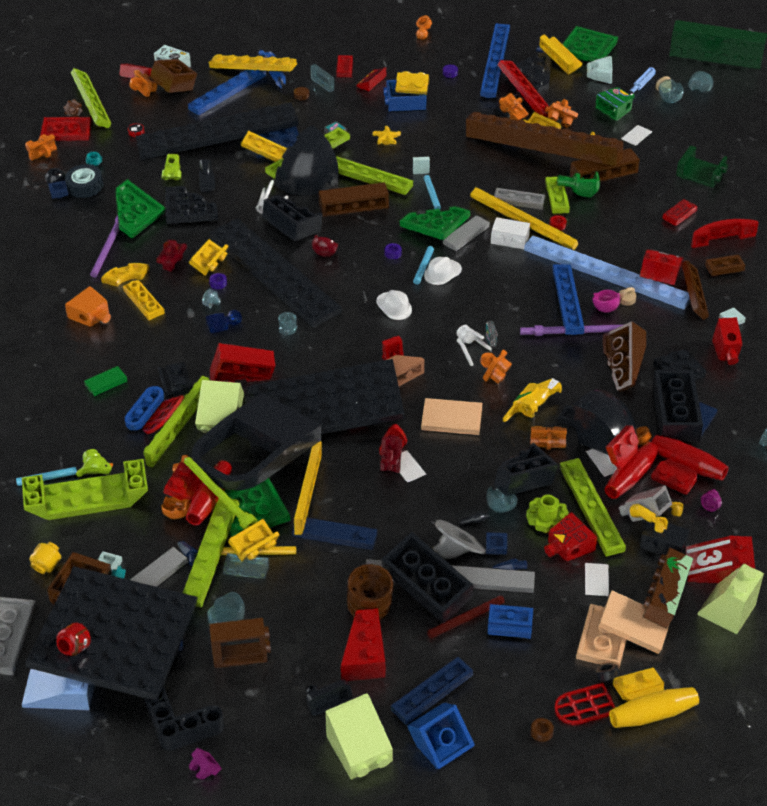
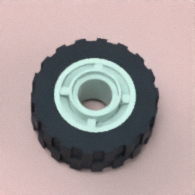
M82 164L75 166L65 176L69 194L77 198L92 197L98 194L104 186L101 170L95 167V165Z

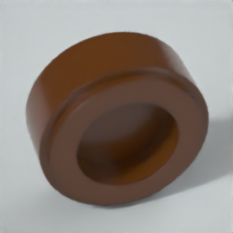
M306 87L296 88L294 90V98L300 101L308 99L309 89Z
M538 718L532 722L530 733L533 739L539 742H546L552 738L554 726L551 721L545 718Z

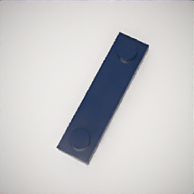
M307 518L303 534L294 535L293 527L292 537L373 550L377 529Z
M457 657L392 704L391 711L407 725L472 677L473 670Z

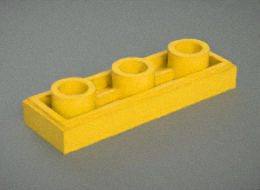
M139 280L131 281L123 286V291L148 320L165 314L164 308Z

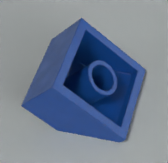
M442 703L407 725L416 746L436 769H440L475 746L455 704Z

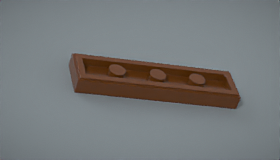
M686 260L681 264L692 309L699 317L705 320L709 317L698 270Z

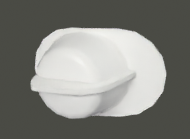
M436 257L430 261L424 277L432 285H442L459 275L462 267L458 262L450 260L448 257Z
M390 290L377 297V305L389 318L403 320L410 316L412 307L405 293Z

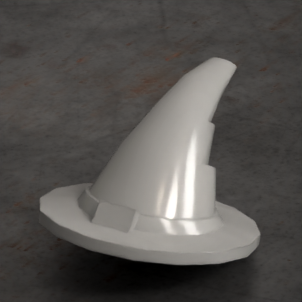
M435 521L436 528L443 534L439 538L440 543L435 545L433 550L444 560L456 558L469 551L479 554L486 552L483 544L466 531L446 521Z

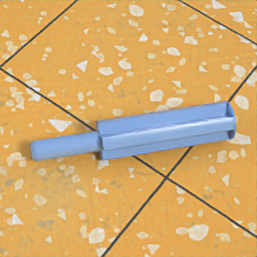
M649 67L633 83L634 86L630 90L633 93L637 89L640 90L656 74V70L653 67Z

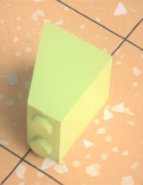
M202 380L195 421L198 430L207 433L221 420L244 405L245 396L240 383Z
M743 564L716 585L699 610L698 615L738 634L756 606L764 573Z
M367 693L325 711L327 738L351 780L356 777H363L374 769L383 768L393 761V748Z

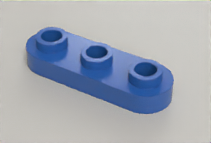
M151 386L144 391L125 416V425L128 429L139 430L146 424L164 400L162 388Z

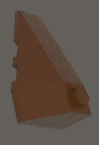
M633 321L603 334V352L608 358L607 363L612 369V377L618 392L635 386L646 349V330Z

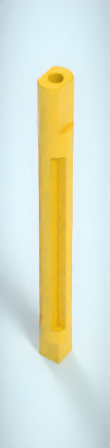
M477 187L470 194L471 198L515 221L530 223V229L564 247L575 250L579 245L578 241Z

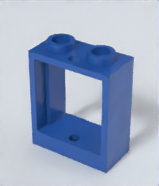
M386 80V87H383L385 105H388L389 111L426 110L427 96L425 94L392 97V95H411V93H396V80Z

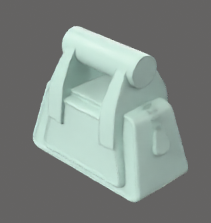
M608 56L587 63V77L611 84L612 57Z

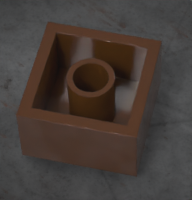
M179 59L154 60L150 78L168 93L193 90L197 73Z

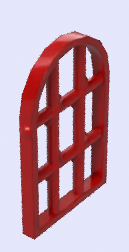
M181 395L163 401L145 424L143 431L146 434H151L162 427L185 397Z
M599 683L560 695L555 702L554 710L559 720L565 724L579 725L608 717L609 712L600 714L598 711L600 708L610 705L612 709L616 707L604 683ZM601 687L604 691L596 695H590L589 693L590 690ZM583 692L587 695V697L573 700L571 697ZM606 696L609 701L604 704L595 705L593 699ZM568 697L570 702L558 705L562 699ZM590 701L592 707L577 710L575 704ZM572 706L574 710L572 713L560 715L558 712L559 708ZM595 711V716L584 719L580 716L582 713ZM577 716L578 720L572 721L565 718Z

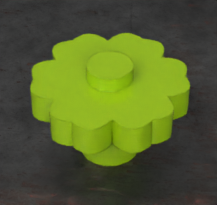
M552 495L535 498L534 501L529 503V509L526 512L528 524L535 525L537 531L549 533L552 527L568 515L566 505L559 503V499Z

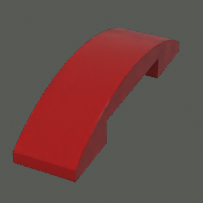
M727 219L709 223L693 233L691 247L709 245V240L738 235L740 239L754 237L757 234L759 222L750 219Z

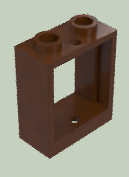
M72 552L47 589L50 603L55 604L74 566L111 575V565Z
M263 618L210 624L214 668L267 662V653H271L269 627L264 626ZM259 638L260 641L221 646V643L223 642H232Z

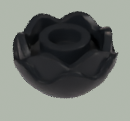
M52 168L46 173L45 181L46 183L65 181V173L59 168Z

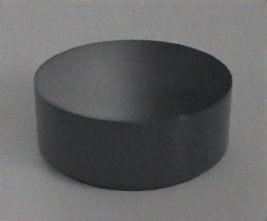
M606 663L596 669L598 680L608 681L616 678L619 675L618 666L614 663Z

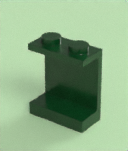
M690 145L678 162L676 176L713 188L717 182H720L722 174H725L728 169V164H726L727 157L724 156L719 165L695 158L696 147Z

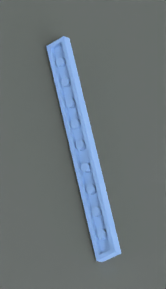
M532 235L524 246V250L560 264H571L573 269L624 288L633 287L635 292L675 307L685 309L690 302L688 292L655 280L640 277L639 274L539 237Z

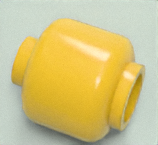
M52 542L47 544L39 543L29 557L30 566L41 574H45V572L51 573L61 560V554L58 552L59 547Z

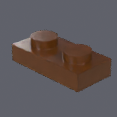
M740 255L707 259L705 262V266L711 276L745 271V264Z

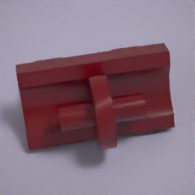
M167 240L163 244V251L156 260L157 263L162 264L164 270L173 271L175 263L182 259L187 245L185 243L178 244L176 240Z
M389 435L382 438L380 471L400 473L403 439H400L399 436Z

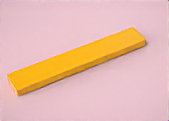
M321 441L311 449L294 517V535H302L322 457Z

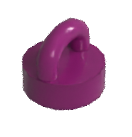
M715 489L707 491L701 496V504L705 510L715 512L722 505L720 495Z

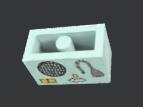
M164 45L154 53V60L179 59L188 67H191L190 55L187 52Z

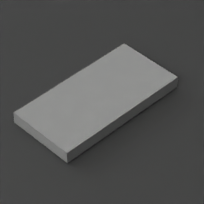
M0 597V674L14 675L36 608L35 600Z

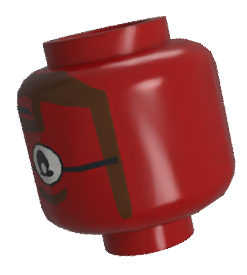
M72 623L57 634V647L68 656H76L88 648L91 643L89 631L80 623Z

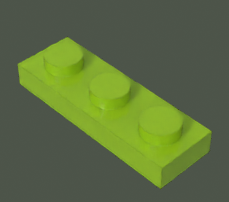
M546 177L545 184L552 214L569 213L570 206L565 186H557V177Z

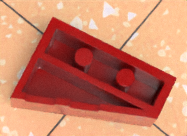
M219 343L210 367V381H229L235 383L237 380H247V382L271 380L275 369L274 351Z
M378 608L356 610L341 663V680L356 681L385 678V656Z

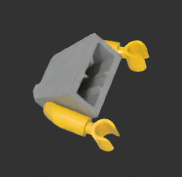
M666 485L633 495L625 504L619 506V511L623 517L630 516L633 522L643 519L650 523L654 522V530L662 533L664 529L667 530L668 521L665 517L657 516H660L671 507V514L680 517L684 506L680 502H671Z

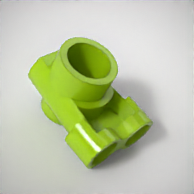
M167 154L161 178L163 180H181L182 172L180 171L179 155Z

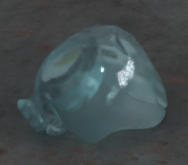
M229 592L223 597L217 598L214 606L210 607L207 612V621L213 624L243 620L245 605L240 595L236 592Z

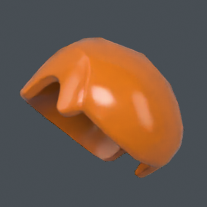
M166 496L161 505L162 512L170 519L186 517L191 500H179Z

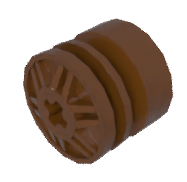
M366 564L355 568L349 576L347 585V607L349 612L355 617L356 610L378 608L379 619L385 618L390 612L392 605V576L386 569L374 564Z

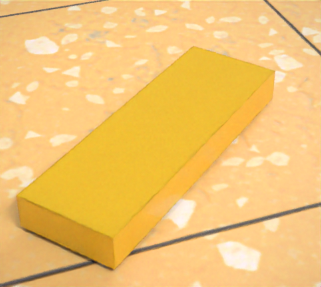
M250 131L247 132L241 142L242 147L275 162L282 159L287 149Z

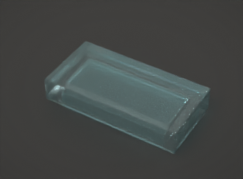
M316 64L311 65V79L328 92L334 91V77Z
M227 553L223 574L265 579L269 558L256 557L253 560L246 559L241 562L237 554Z

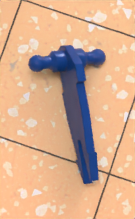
M259 51V55L265 58L276 57L272 52ZM269 71L276 82L275 84L282 88L279 77L286 84L283 71Z

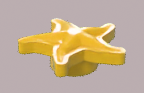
M385 126L384 131H373V136L379 137L378 145L381 143L385 145L396 144L394 138L401 135L400 131H390L388 126Z

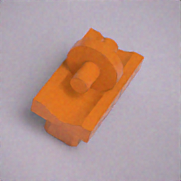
M134 70L135 77L130 79V88L140 91L145 97H150V92H156L157 84L155 81H150V77L147 74Z
M510 93L498 101L501 104L500 109L502 112H508L511 120L520 121L529 115L521 105L523 101L521 97L516 99Z
M563 99L561 102H553L545 110L548 113L549 119L555 122L558 118L562 119L561 126L565 128L571 126L573 120L578 117V113L571 110L566 99Z
M43 134L38 138L39 140L35 142L30 140L25 143L29 159L33 161L43 155L46 158L51 157V152L57 150L53 134L48 136Z
M504 349L497 358L493 353L482 354L480 362L485 368H488L482 378L486 382L491 378L499 384L505 378V373L509 370L512 363L505 358L507 352Z
M561 426L531 427L530 444L535 443L538 447H545L546 450L566 448L567 428H562Z

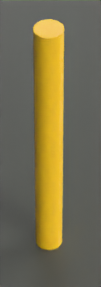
M274 546L269 550L264 548L259 551V555H296V546ZM224 547L221 555L237 554L232 547Z

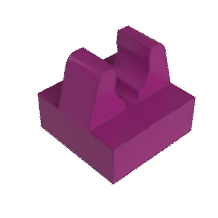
M197 748L191 754L193 759L189 768L196 771L200 767L199 773L196 774L198 779L204 780L211 774L216 775L222 769L209 752Z

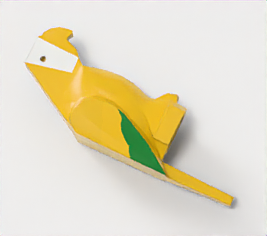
M551 378L539 384H528L513 401V406L503 417V422H506L515 413L519 412L533 418L534 413L538 412V407L545 403L549 396L556 392L561 393V383Z

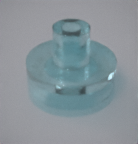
M210 288L207 289L202 298V304L209 308L214 304L219 305L221 299L217 297V291Z

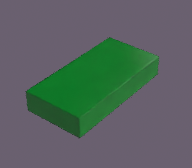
M116 366L85 380L84 383L91 394L96 396L127 382V376Z

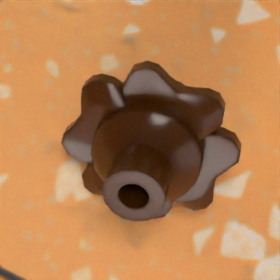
M75 99L72 102L68 100L64 106V110H66L65 115L79 117L80 113L83 112L82 104L78 103Z

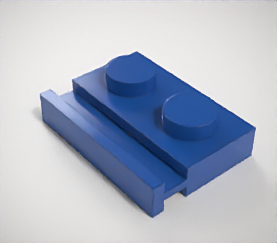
M490 604L487 635L531 639L533 608Z

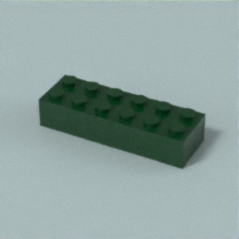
M676 20L669 56L761 69L767 33Z

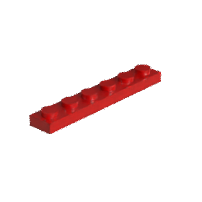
M500 60L498 63L499 68L516 87V90L520 92L524 100L529 103L536 113L548 118V113L545 110L546 107L550 106L514 62Z

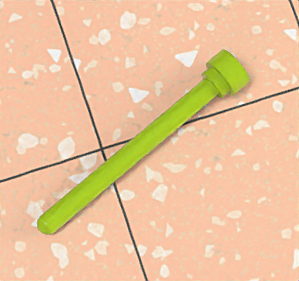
M190 457L184 459V463L239 518V525L244 530L257 523V519L251 513L244 512Z

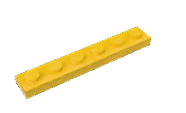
M217 54L209 61L210 68L291 72L297 65L296 59H290L289 57L265 58L262 56L249 57L248 55L222 56V54Z

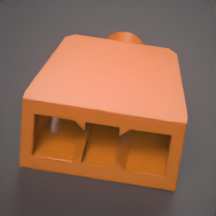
M91 286L65 304L69 319L89 327L99 321L107 323L111 318L107 300Z

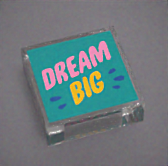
M336 121L324 127V132L327 134L338 127L347 132V128Z
M493 321L486 322L485 336L490 347L497 346V331Z

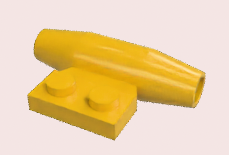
M653 667L613 679V686L622 700L628 702L610 710L609 717L615 728L642 726L674 717L698 705L699 696L693 687L664 690V682Z

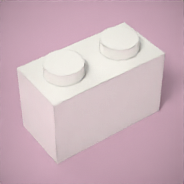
M496 218L491 233V244L524 249L529 238L530 223Z

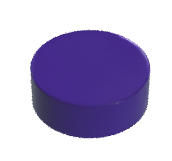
M455 65L444 66L443 75L447 78L456 77L458 75V67Z
M395 243L388 244L384 248V255L389 259H397L402 255V248Z
M222 273L211 275L209 277L210 287L213 289L226 287L227 277Z

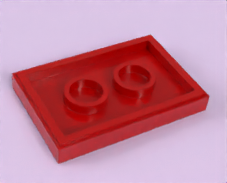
M44 117L40 136L43 134L47 136L53 134L55 141H89L92 117Z

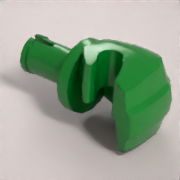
M595 172L594 177L591 179L580 178V173H575L573 177L558 175L557 186L571 187L572 192L577 195L593 197L600 188L599 174Z

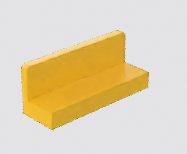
M545 34L540 37L539 47L568 75L582 67V63L555 37L549 39Z

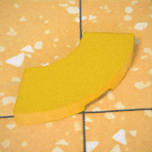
M130 263L125 267H115L101 277L102 283L118 287L121 283L128 280H142L150 270L149 265Z

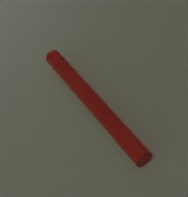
M500 595L428 630V636L432 639L489 611L490 604L501 605L505 603V600Z

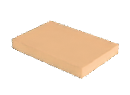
M425 398L421 430L479 435L482 403Z
M611 591L598 627L659 654L669 626L666 629L643 618L645 609L642 608L643 604Z
M590 604L576 659L599 665L614 663L619 669L626 639L598 627L605 607Z

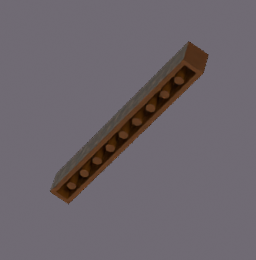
M473 112L466 119V137L617 166L623 159V141L616 138H604L600 135L573 132L569 129H558L554 126L547 127L538 123L531 124L522 120L516 121L510 118H500L495 115L481 114L480 112Z

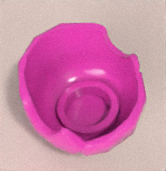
M609 289L594 293L592 298L594 307L600 312H612L620 304V294Z

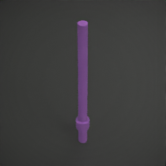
M118 214L115 218V224L90 273L94 278L97 277L120 230Z
M535 325L534 327L520 328V335L543 336V334H565L564 326L543 327L542 325ZM623 325L584 326V333L610 332Z

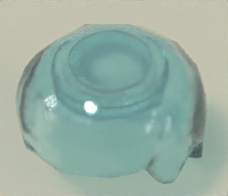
M697 71L689 79L688 87L692 91L699 89L702 93L712 89L714 80L710 74Z
M673 79L662 82L658 88L661 99L667 103L678 102L684 93L681 83L677 84Z
M490 486L487 490L486 502L493 511L505 513L516 507L517 497L515 494L505 496L498 488L493 491Z

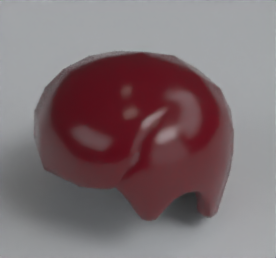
M315 235L312 241V248L316 254L322 257H330L336 253L338 243L327 237Z

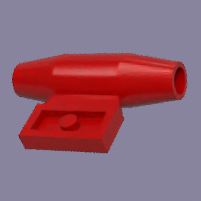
M626 425L606 446L611 463L617 467L605 487L606 495L612 499H617L633 488L650 469L659 452L657 445L652 442H647L638 448L637 444L639 441L633 425Z
M656 435L652 440V443L658 447V454L666 459L661 461L651 474V479L687 495L697 482V474L721 481L727 475L729 467L703 450L680 440Z
M224 460L219 461L213 467L227 475H230L232 471L230 463ZM183 462L179 463L163 491L164 494L179 500H191L186 520L192 525H200L214 510L219 499Z

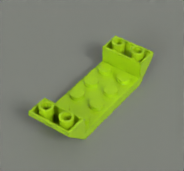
M144 459L123 462L125 473L44 485L42 474L22 477L24 510L46 520H54L129 508L148 491Z

